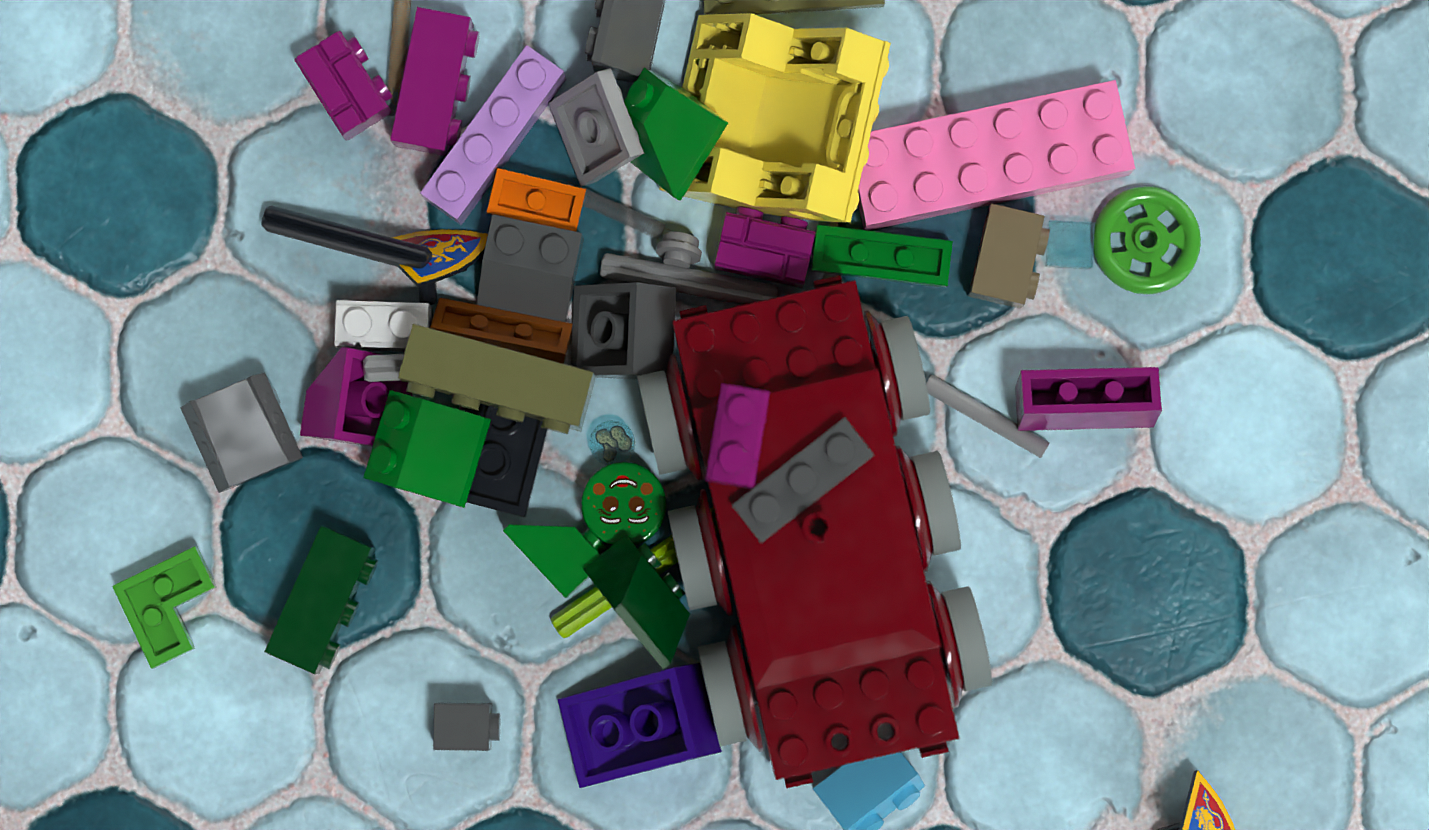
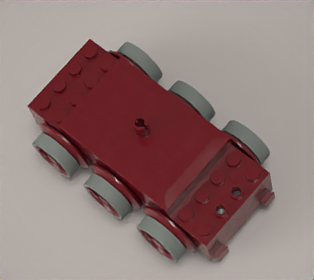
M841 275L814 281V290L711 313L707 312L706 305L679 311L681 319L673 321V328L689 398H685L675 354L670 355L666 374L663 370L637 376L659 475L685 470L687 466L698 481L703 480L693 434L698 435L707 475L722 384L769 392L753 489L844 418H846L874 454L868 461L762 543L759 542L732 507L734 503L752 489L708 482L719 533H715L705 489L700 490L696 509L695 505L668 511L689 610L717 605V601L728 616L733 615L724 570L728 569L750 669H746L736 624L730 627L727 643L722 641L698 647L720 747L747 741L748 738L759 752L764 751L754 707L758 705L775 780L784 778L786 789L814 783L811 774L814 771L916 748L919 749L921 758L947 753L949 749L946 742L960 739L953 707H959L962 691L992 686L987 646L972 590L969 586L944 591L940 594L930 581H926L924 572L928 571L932 554L935 556L961 550L960 532L954 501L942 457L939 451L911 456L910 459L899 445L895 446L894 442L901 419L908 420L930 415L927 385L912 324L908 316L882 321L880 324L869 311H864L863 316L856 281L842 283Z

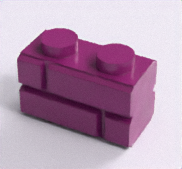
M337 31L294 59L346 141L392 113L386 102L393 98L379 74L371 79L362 66L369 58L355 36L347 41L342 32Z
M737 207L736 214L726 212L715 261V269L794 287H804L815 237V231L807 230L808 222L791 217H781L780 224L762 220L763 212L745 207Z
M722 384L706 481L753 489L769 392Z

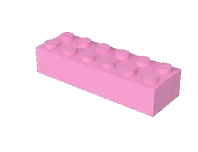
M1116 80L871 131L868 143L869 158L863 167L858 188V206L863 229L870 231L988 206L991 203L997 204L1129 176L1135 170V164Z

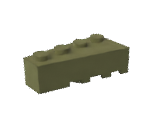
M416 324L412 325L398 376L401 381L408 383L406 390L408 392L429 398L434 397L435 391L453 396L452 404L478 410L480 404L498 408L497 416L518 422H523L525 416L541 420L542 428L562 434H568L569 429L582 431L595 383L594 373Z

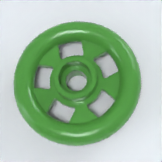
M1143 186L1119 193L1103 207L1094 225L1092 243L1099 267L1114 284L1133 293L1157 294L1174 288L1191 273L1200 253L1201 235L1196 217L1182 199L1167 190ZM1142 205L1147 217L1137 219L1130 224L1125 211L1134 206ZM1166 210L1173 215L1179 224L1171 233L1168 232L1162 222L1157 220ZM1142 232H1150L1154 235L1155 245L1153 247L1146 248L1141 245L1139 238ZM1111 233H1125L1124 246L1126 252L1113 253ZM1169 244L1181 250L1180 256L1173 266L1161 260V257L1167 252ZM1132 259L1141 263H1150L1149 276H1139L1129 272Z

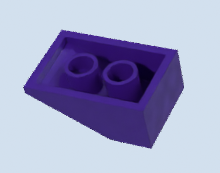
M700 663L666 669L557 699L579 788L722 752Z

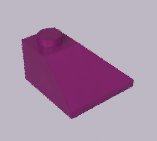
M341 347L306 390L300 436L373 447L389 391L413 396V393L406 391L408 383L401 380L376 382L365 380L363 360L367 356L382 354Z

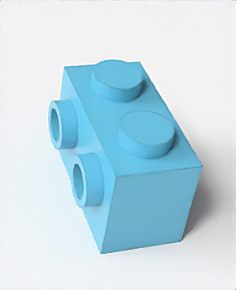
M899 752L845 764L814 787L813 790L843 830H879L884 824L883 819L895 809L903 810L912 805L919 798V791L925 787V784L905 756Z

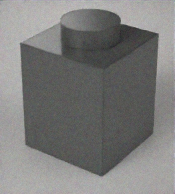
M435 703L433 750H491L492 741H500V713H492V703Z

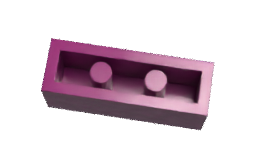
M417 7L390 140L395 147L447 156L450 146H454L459 140L462 120L455 119L458 102H466L468 98L471 76L465 75L464 72L467 57L475 58L480 35L479 31L473 30L474 24L471 17Z
M1159 367L1021 370L1015 386L1018 431L1154 428L1162 412Z

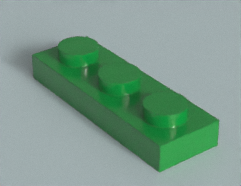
M817 225L811 271L947 288L953 241Z

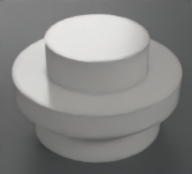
M682 232L665 233L663 241L659 242L656 248V254L664 259V264L689 268L690 264L698 263L701 260L702 252L698 248L699 240L690 234Z

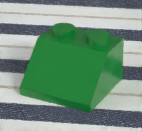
M390 390L363 478L465 508L491 420Z

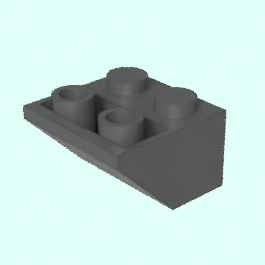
M666 0L595 1L596 17L600 18L598 28L590 27L585 48L587 61L592 62L594 73L611 68L616 80L634 83L644 67L651 71Z

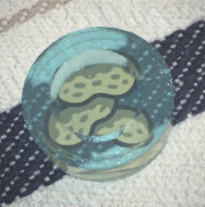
M614 420L605 421L593 430L590 437V450L595 459L606 466L617 462H627L634 453L635 438L631 429L624 423Z

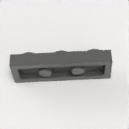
M844 418L739 499L732 507L759 542L762 543L868 461L874 454L846 418Z

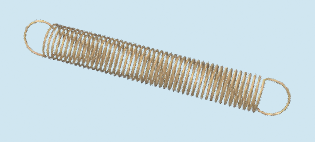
M411 0L393 1L395 2L393 3V9L395 10H393L392 18L394 19H392L393 28H391V36L393 37H391L392 44L390 45L392 46H390V52L392 53L389 55V61L391 62H389L388 69L391 71H388V79L390 80H387V86H389L387 88H389V91L398 92V100L400 91L392 89H401L399 87L402 85L400 83L402 81L399 80H403L400 78H403L404 74L401 73L404 72L400 71H404L401 69H405L403 67L406 65V61L402 60L407 59V52L403 51L408 50V46L403 45L408 43V36L404 35H408L405 34L409 32V25L406 24L410 23V19L406 18L410 16V9L406 8H410L408 6L411 5Z

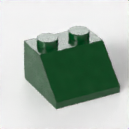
M625 535L583 570L613 610L664 670L672 662L690 616L689 611L679 600L686 593L670 573L666 574L663 578L660 577L656 569L662 563L645 543L637 548L630 538Z

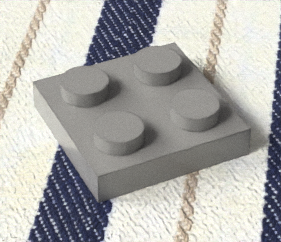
M611 68L592 74L549 102L580 186L595 183L644 154L639 142L638 133L632 124L623 101L621 89L616 83Z

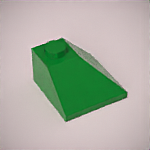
M644 67L638 79L630 87L628 95L624 100L644 154L632 160L631 163L672 197L681 201L728 125V122L681 86Z

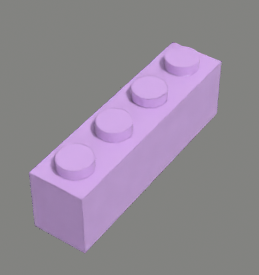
M526 45L420 192L424 200L459 225H462L494 181L497 168L502 169L549 102L566 81L564 71Z

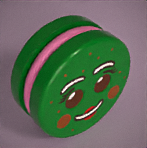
M631 462L612 463L598 470L587 482L581 501L582 514L586 525L597 538L610 545H614L625 535L630 538L635 546L649 540L661 527L667 506L663 487L657 477L645 467Z

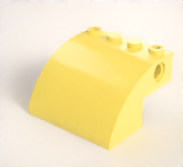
M752 13L699 15L682 88L726 120L728 125L683 197L732 208H750L769 215L815 221L851 223L852 214L859 202L858 188L862 170L869 158L868 143L872 125L879 113L878 98L882 80L889 68L888 54L891 43L849 28L794 29ZM659 187V190L666 192L663 188Z

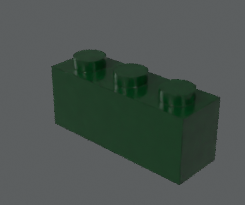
M321 526L264 652L314 675L320 674L322 667L330 669L341 644L334 642L341 625L350 626L359 607V602L353 600L360 583L366 586L369 584L377 567L378 560L372 558L376 549L328 527Z

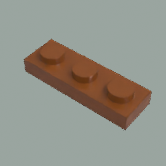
M439 298L430 328L564 364L573 324Z

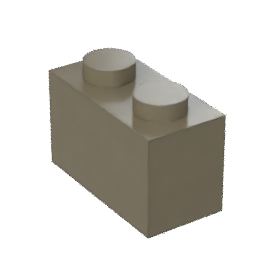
M991 203L985 218L968 297L1020 309L1025 305L1026 298L1034 300L1040 273L1032 272L1036 254L1044 256L1050 229L1042 228L1044 215Z

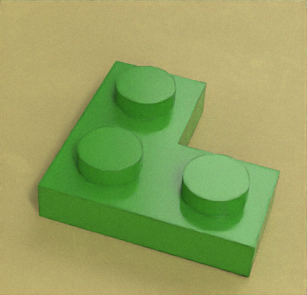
M194 546L112 586L151 669L195 649L176 607L217 588L198 546Z

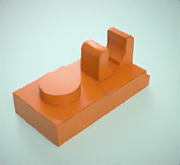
M497 168L487 213L576 232L586 189Z

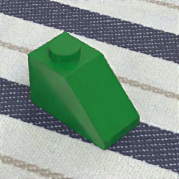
M508 525L503 530L564 598H568L589 579V576L583 569L598 558L607 548L589 528L582 534L575 527Z

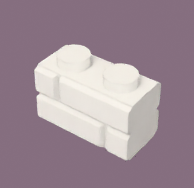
M337 300L335 346L338 349L346 347L365 351L405 352L413 324L427 328L431 327L432 307L429 303Z

